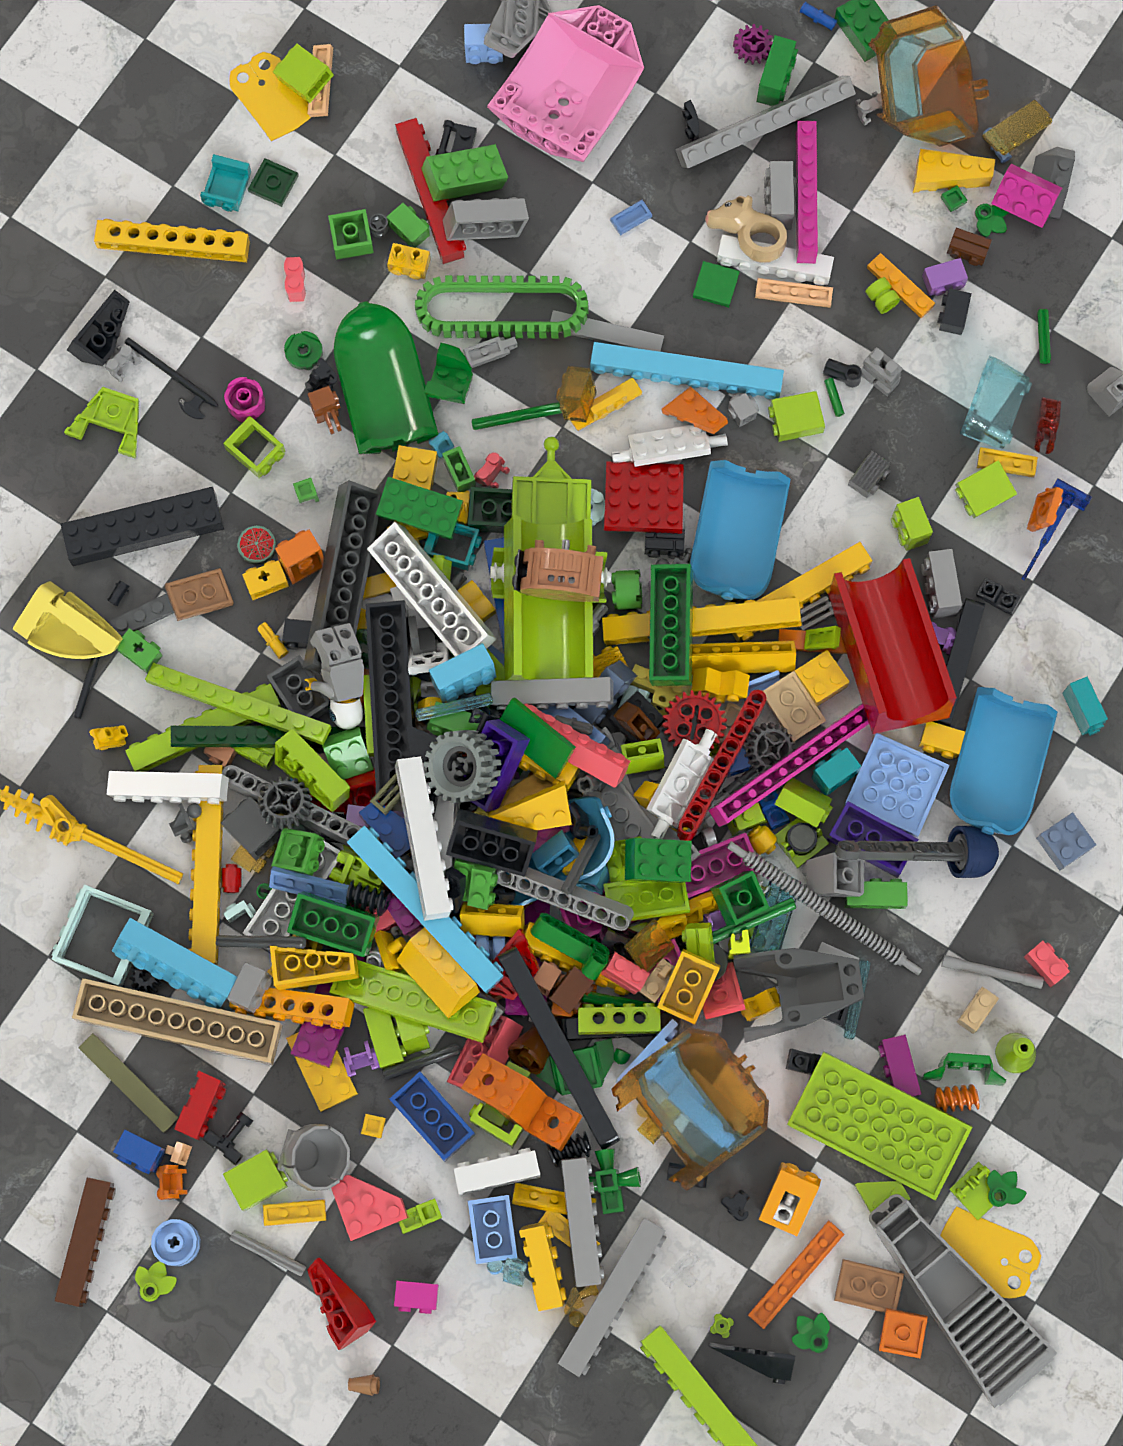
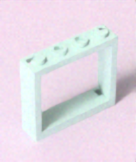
M84 885L76 895L77 902L75 907H71L69 910L67 925L62 927L59 937H61L58 945L55 944L53 947L52 960L112 985L123 987L132 966V962L129 960L121 959L114 977H110L65 959V953L90 896L139 914L140 917L137 922L146 927L149 926L154 913L151 910Z

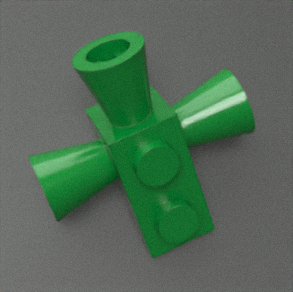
M615 1149L595 1151L601 1171H596V1176H589V1182H593L594 1191L598 1190V1193H601L603 1214L625 1212L621 1186L641 1187L639 1167L619 1173L618 1169H614Z

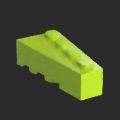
M293 728L275 742V764L292 779H298V783L303 782L305 784L304 788H308L310 794L331 812L349 798L350 787L348 783L341 779Z
M404 969L398 972L409 976ZM395 1016L407 1055L430 1048L426 1035L430 1033L427 1025Z

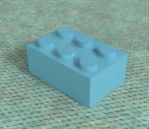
M483 643L429 669L432 684L442 703L453 702L463 693H471L476 687L482 684L487 685L496 678L494 663Z

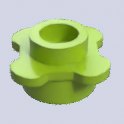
M716 1314L714 1316V1324L710 1327L711 1333L720 1334L723 1338L729 1337L730 1327L734 1324L733 1319L724 1318L721 1314Z

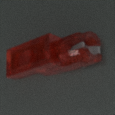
M1042 397L1035 433L1034 448L1037 452L1050 454L1054 450L1056 433L1060 423L1061 401Z

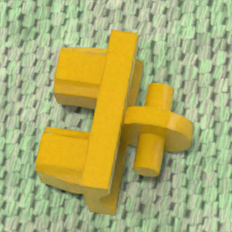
M124 725L97 728L89 731L90 735L94 738L93 744L95 748L99 750L124 746L126 744L125 738L128 736Z

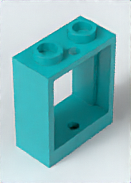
M457 524L456 534L472 538L465 562L445 556V559L452 561L451 566L468 571L470 565L473 566L475 563L476 555L474 552L476 548L480 547L482 537L480 536L479 529ZM429 533L424 551L430 558H433V555H440L434 553L439 536Z

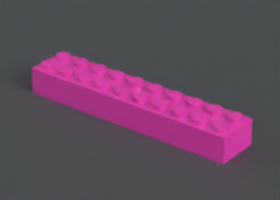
M747 833L699 851L701 855L691 862V882H686L688 900L711 891L710 888L744 871H754V869H750L749 866L745 865V862L742 861L743 858L727 848L728 844L732 841L745 851L753 852L754 850ZM559 908L565 924L592 939L597 937L603 927L601 923ZM640 920L631 921L630 924L635 923V922L640 921Z

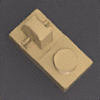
M662 958L639 992L655 1003L664 992L675 967Z

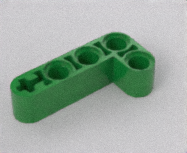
M541 913L530 930L535 938L582 963V973L591 980H596L608 963L610 952L606 946L547 913Z

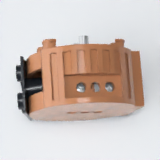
M567 539L562 540V549L545 548L544 540H535V548L525 549L524 551L518 549V554L514 560L516 572L512 578V585L514 590L526 596L530 595L562 601L599 602L603 556H595L596 546L592 545L587 546L586 552L569 550L570 541Z

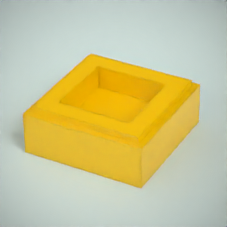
M365 1114L361 1134L381 1139L386 1118Z

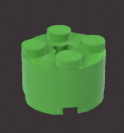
M640 569L621 570L612 573V584L614 585V590H616L612 591V600L614 607L618 608V610L642 609V583L639 581V577H641Z

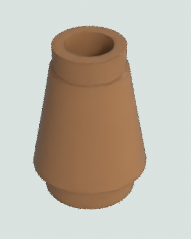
M374 1374L349 1378L348 1390L373 1396L379 1393L380 1378L375 1377Z

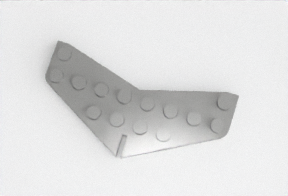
M502 0L484 37V45L507 57L513 58L536 36L548 13H552L547 0Z
M606 727L603 728L600 732L611 741L607 748L619 753L613 735ZM580 769V775L582 777L586 774V772ZM627 774L616 788L607 784L603 791L594 790L583 793V797H598L604 807L608 806L612 815L609 820L613 828L615 841L639 836L655 839L651 836V833L659 820L637 802L633 796L634 791ZM670 827L663 839L680 840L677 837V832ZM693 844L691 846V862L701 855Z

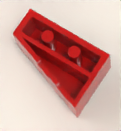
M198 1070L196 1077H199L195 1087L191 1088L188 1102L184 1105L174 1128L196 1140H200L201 1137L204 1138L209 1129L206 1125L210 1118H214L218 1110L216 1104L219 1099H223L227 1091L225 1088L226 1084L221 1080Z

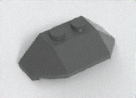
M1055 147L1035 157L1032 174L1062 187L1049 218L1060 219L1075 162V151Z

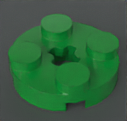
M301 331V333L296 335L295 333L292 334L284 345L287 361L297 369H313L323 355V347L319 338L308 331ZM307 347L308 352L301 354L299 349Z

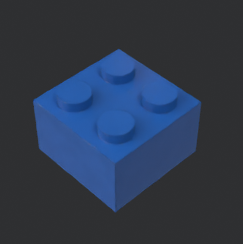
M124 1130L113 1151L118 1154L116 1159L129 1165L133 1162L136 1164V1169L147 1174L150 1171L156 1173L157 1168L166 1155L165 1149L127 1130Z

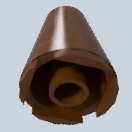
M535 1026L508 1047L510 1049L508 1055L517 1066L521 1068L525 1066L531 1074H540L549 1057V1052Z

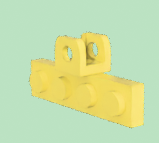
M635 664L632 670L638 676L630 685L653 693L651 704L656 709V706L664 708L663 710H658L662 716L668 714L664 710L666 707L671 708L669 705L670 701L676 702V695L681 699L683 692L687 696L690 695L692 686H652L649 681V669Z

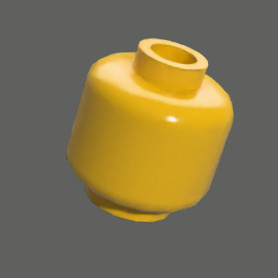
M757 825L748 833L749 841L757 854L766 853L768 855L775 850L776 846L774 844L777 841V837L766 825Z

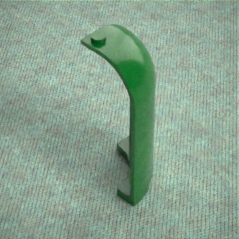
M367 301L359 303L356 308L351 310L342 319L334 340L335 363L359 454H380L381 450L390 448L392 452L398 451L399 445L406 446L416 441L417 444H421L436 437L439 434L429 397H427V394H424L426 385L415 343L409 329L402 319L389 308Z

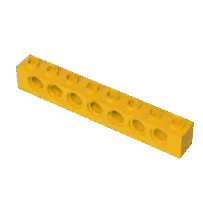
M112 219L97 220L94 237L97 249L246 263L250 245L248 234L242 231L226 232L222 229L213 231L202 227L191 229L187 226L170 227L167 224L151 225L147 222L138 224L127 220L117 222ZM115 232H120L118 236H112ZM133 234H139L138 237L131 238ZM152 236H158L156 239L150 240ZM172 237L177 238L175 241H169V239ZM190 239H195L193 243H187ZM208 241H214L212 245H206ZM227 243H233L230 247L225 246Z

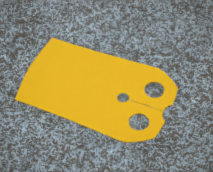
M262 52L253 56L248 64H240L230 72V88L255 118L269 139L273 141L294 131L311 117L308 115V102L279 81L273 73L277 64L281 62L280 58L270 53ZM263 59L270 62V67L267 70H262L258 66L259 62ZM245 72L248 74L249 79L246 83H240L237 80L239 73ZM259 79L264 80L265 85L260 86L258 84Z
M956 1206L940 1236L1001 1297L1017 1298L1024 1296L1031 1284L1030 1274L1037 1270L1041 1259V1254L1034 1242L1024 1235L983 1218L977 1220L970 1212ZM1022 1250H1029L1031 1252L1032 1260L1029 1263L1020 1261L1019 1253ZM1006 1258L1008 1260V1264L1006 1266H1003L1001 1264V1259ZM1017 1276L1021 1280V1285L1018 1289H1011L1008 1286L1009 1277Z

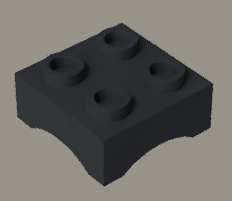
M636 691L627 700V702L639 707L656 728H659L665 722L660 712L639 691ZM620 706L609 716V721L630 743L640 742L626 731L613 716L621 708Z

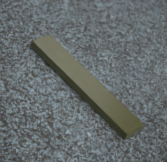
M92 1033L78 1047L163 1133H166L179 1119L95 1034Z

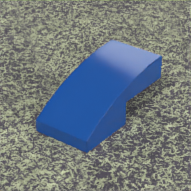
M776 790L758 802L771 831L790 823L785 810L775 805L778 798Z

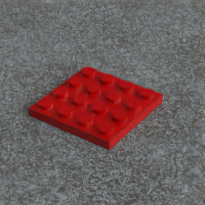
M606 461L604 531L682 533L684 464L655 463L635 467L634 462L613 463Z

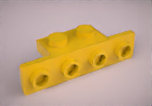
M630 378L568 414V418L575 429L579 431L598 419L605 418L612 411L622 408L626 403L642 395V390L634 378Z

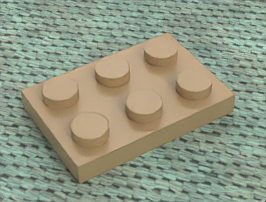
M794 671L763 690L767 697L766 703L782 728L787 729L786 734L792 735L791 741H796L826 721Z

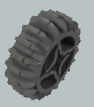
M770 722L768 725L762 723L760 727L755 726L754 732H750V738L746 739L748 745L743 746V749L748 750L744 757L750 758L748 764H753V771L758 769V774H761L771 767V765L765 764L761 758L767 757L769 761L775 764L795 750L792 749L791 745H795L796 742H790L789 739L792 735H786V728L781 729L780 724L774 726V723ZM765 734H772L775 737H777L778 740L772 741L769 737L767 738ZM759 743L760 749L757 752V744ZM768 746H773V747H771V748H772V750H770L771 752H770V753H766V752L768 751L767 748H769ZM782 747V754L780 756L779 750Z
M279 776V782L275 783L274 780H271V786L265 784L266 791H260L262 797L258 798V803L260 804L258 810L261 811V817L266 818L265 822L267 824L272 823L273 828L279 825L280 829L283 830L285 825L288 826V829H291V824L295 823L299 827V820L305 822L304 815H310L308 809L312 808V803L310 802L312 796L309 795V789L304 788L305 784L303 782L298 783L296 778L291 781L288 776L283 781L282 777ZM275 795H277V799L274 802H272L273 805L270 806L272 798ZM281 798H283L284 801H287L289 808H287L286 805H283ZM301 800L297 810L293 811V807ZM280 813H286L287 815L281 816V815H278V814H280Z

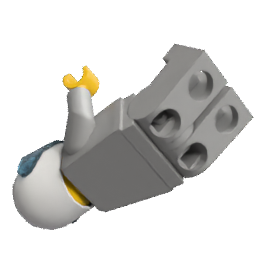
M348 623L335 626L333 629L327 628L315 631L310 642L313 648L316 647L322 662L321 673L324 682H319L314 677L305 679L309 683V687H305L306 691H318L330 698L328 705L329 718L338 727L346 730L358 726L364 714V708L360 697L363 695L364 664L361 659L360 646L351 624Z

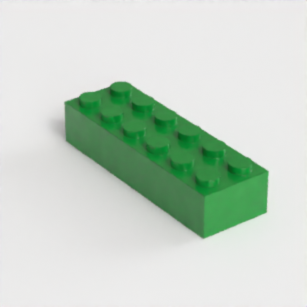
M691 564L651 565L649 681L652 686L692 685L693 569Z

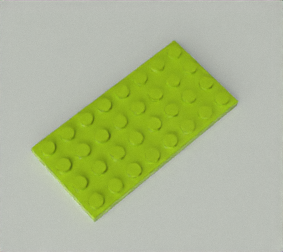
M823 1051L787 1123L788 1126L935 1201L973 1128L954 1116Z

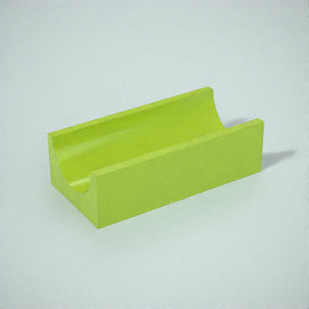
M512 516L504 525V681L593 678V601H562L530 595L526 596L514 590L512 585V578L516 572L514 560L518 554V549L524 551L525 549L535 548V540H544L545 548L562 549V540L567 539L570 541L569 550L586 552L587 546L592 545V519H583L568 524H536L522 520L521 516Z

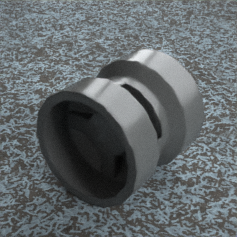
M377 213L370 217L369 226L372 236L378 239L387 236L389 227L385 215Z

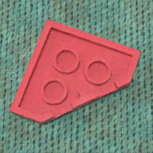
M352 1175L344 1176L343 1180H339L340 1183L331 1188L350 1241L409 1218L402 1198L357 1179Z

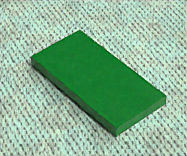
M512 698L500 720L530 739L524 754L556 779L561 774L576 746L518 699Z

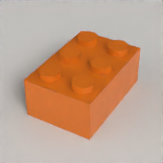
M310 529L298 532L293 539L289 541L284 540L275 548L280 564L292 585L323 567L324 556L321 547Z

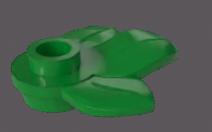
M980 204L977 206L975 217L978 220L977 229L980 234L988 237L991 231L994 233L1006 232L1007 226L1003 217L1008 212L995 205ZM981 212H986L987 216L982 215Z
M993 1170L987 1178V1184L990 1189L988 1199L993 1206L1002 1207L1007 1203L1015 1205L1025 1198L1027 1192L1016 1188L1018 1180L1016 1171L1006 1172L1001 1176L996 1170ZM996 1193L1001 1195V1200H996Z
M819 1313L814 1321L805 1316H798L796 1326L799 1333L791 1338L793 1343L800 1349L810 1348L816 1353L825 1351L829 1344L827 1334L830 1330L826 1316L823 1313ZM816 1338L821 1339L822 1343L820 1346L814 1344Z

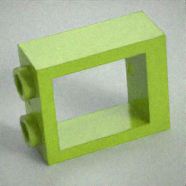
M251 416L223 443L225 449L259 479L262 475H267L272 468L271 466L276 461L279 462L286 452L284 445ZM254 430L275 446L257 466L237 449Z

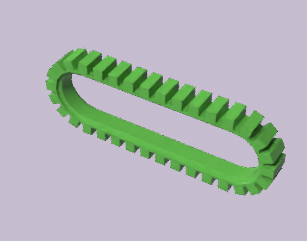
M445 275V282L441 283L439 276L433 278L434 285L429 281L423 284L424 291L419 289L416 295L417 300H415L417 319L420 324L422 323L423 329L427 332L431 330L432 335L438 337L441 331H443L444 338H452V331H455L456 338H464V331H467L468 338H475L476 331H479L480 338H487V332H491L492 338L499 337V332H503L504 338H511V332H515L516 338H523V332H527L528 338H535V332H539V338H547V332H551L552 339H559V332L561 331L564 338L571 336V329L577 333L581 329V324L585 325L587 314H589L587 294L585 290H582V286L578 282L572 285V279L567 277L564 278L563 283H560L559 276H552V282H548V276H540V282H536V276H528V282H524V276H516V282L512 281V276H505L504 282H501L500 276H493V282H489L488 276H481V282H477L476 276L469 275V282H465L464 275H457V282H454L452 275ZM445 292L563 293L572 297L577 305L572 317L559 322L441 321L433 318L427 310L431 299Z

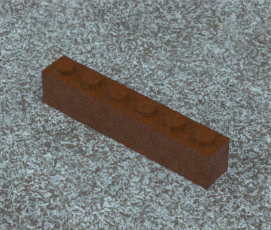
M89 1177L86 1178L55 1302L83 1307V1303H87L89 1291H87L88 1283H92L95 1273L92 1270L93 1264L98 1261L100 1250H98L99 1241H103L105 1235L103 1225L110 1216L109 1202L114 1199L116 1188H113L114 1183Z

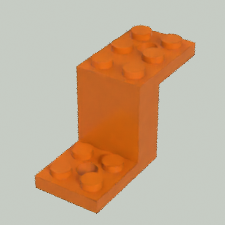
M484 1053L461 1087L465 1092L498 1110L513 1125H519L525 1132L560 1152L583 1117L578 1112L547 1096L531 1079ZM493 1076L494 1080L492 1084L485 1085V1080L488 1077ZM558 1119V1126L550 1128L551 1121Z

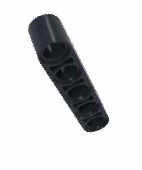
M643 1014L634 1015V1021L641 1024L645 1021V1017ZM613 1016V1020L617 1024L625 1021L624 1016ZM593 1017V1021L596 1024H601L604 1022V1017ZM578 1018L559 1020V1027L567 1041L658 1035H578Z

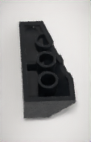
M114 289L72 340L67 351L81 362L103 366L115 351L116 342L120 335L121 326L130 301Z

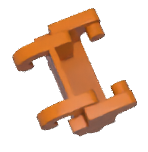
M163 1165L157 1168L156 1175L160 1182V1188L157 1190L158 1199L172 1200L178 1199L179 1195L188 1194V1190H183L182 1174H187V1169H178V1165Z

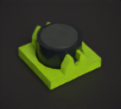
M799 817L775 834L777 837L776 843L797 869L806 863V860L811 859L829 845L820 828L811 825Z

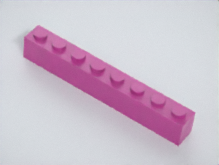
M797 121L796 259L797 263L816 264L818 253L816 121Z

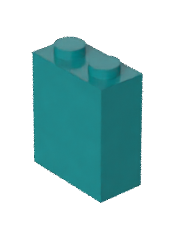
M1088 676L1070 683L1062 694L1081 734L1085 735L1088 733L1091 736L1098 733L1104 727L1103 724L1108 718Z

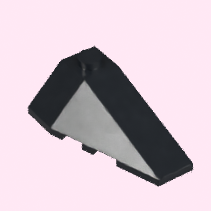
M709 1343V1347L768 1378H773L772 1383L785 1384V1380L791 1381L796 1355Z

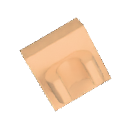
M176 1142L175 1147L167 1145L165 1153L172 1155L171 1162L186 1166L192 1146Z

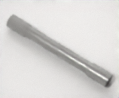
M944 955L941 967L1017 982L1041 989L1043 986L1044 977L969 962Z

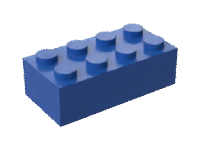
M421 1072L417 1073L389 1099L444 1162L475 1136L473 1130Z

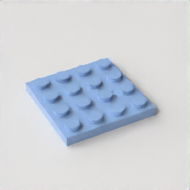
M876 733L844 805L849 801L918 838L949 765Z

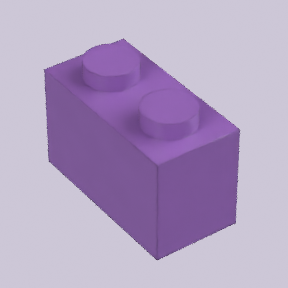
M961 258L927 267L922 274L929 296L943 295L949 288L960 290L966 285L968 280Z

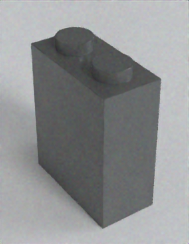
M249 796L241 801L232 813L227 814L221 824L257 861L279 840L282 830L279 825L273 828L272 823L267 824L265 822L266 818H262L260 815L261 811L258 810L259 804Z

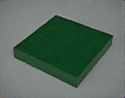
M264 158L248 188V192L282 207L299 174Z

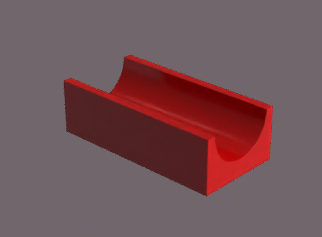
M910 558L903 559L900 565L888 574L868 581L852 582L845 580L842 572L834 573L828 596L838 627L841 628L840 634L872 734L949 718L957 697Z

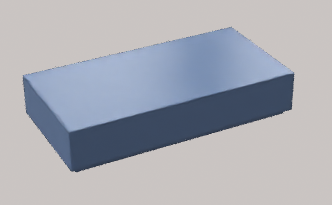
M640 200L611 217L610 221L618 233L622 235L650 219L652 213L644 201Z

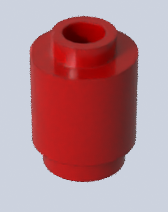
M226 864V868H222L221 888H223V893H239L240 888H242V868H238V864Z

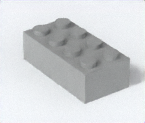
M524 198L455 200L451 202L443 218V225L447 241L512 238L520 236L529 217Z

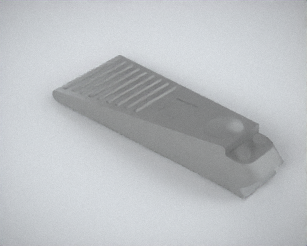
M898 1194L892 1195L870 1213L869 1221L880 1237L881 1242L994 1408L998 1404L1002 1405L1054 1359L1053 1356L1057 1352L919 1215L907 1199L905 1200Z

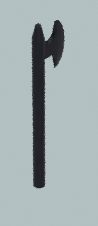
M129 337L125 340L124 343L130 346L138 354L195 394V397L189 402L181 398L179 400L181 409L192 418L203 419L205 415L199 411V407L204 401L218 407L217 402L210 395Z

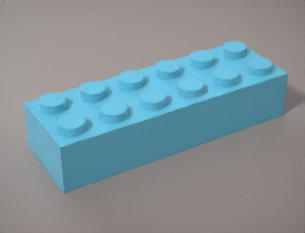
M129 918L112 949V952L118 958L129 960L136 968L149 971L153 977L169 982L171 987L187 992L189 997L200 999L205 1002L206 1006L212 1008H221L237 979V976L132 918Z

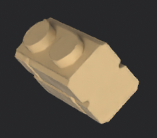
M981 987L959 1017L957 1023L974 1034L999 998L986 988Z

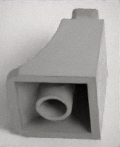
M1114 367L1108 368L1087 386V393L1108 416H1111L1123 406V371Z
M830 853L806 860V865L802 866V874L807 876V884H804V887H808L809 890L811 889L813 893H817L822 898L860 897L864 893V862L861 859L844 860L835 853Z

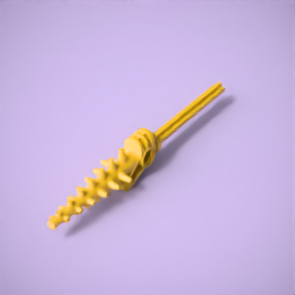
M7 785L3 790L0 789V800L5 802L4 810H7L11 805L16 808L15 817H18L21 811L26 813L25 824H29L33 817L38 819L36 831L38 832L44 823L53 827L49 838L57 839L58 843L61 841L63 845L68 846L70 842L83 839L174 883L179 884L183 878L184 873L87 829L88 825L84 823L79 824L76 818L53 795H47L41 799L40 805L32 802L33 793H30L27 799H23L20 797L21 789H18L15 795L8 792L9 786ZM62 821L68 823L69 829L63 827Z

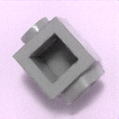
M746 393L733 396L729 401L727 409L728 415L732 420L735 419L739 427L756 419L757 412L759 411L755 399Z

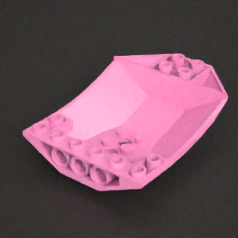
M600 5L548 13L525 54L487 105V108L517 136L551 155L584 162L620 111L644 70L632 24ZM560 99H566L568 100L569 104L566 106H561L558 103V101ZM556 114L559 118L551 119L549 115Z

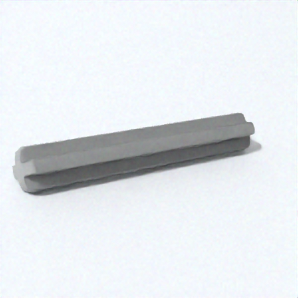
M236 1230L230 1236V1241L299 1276H302L306 1269L303 1264Z

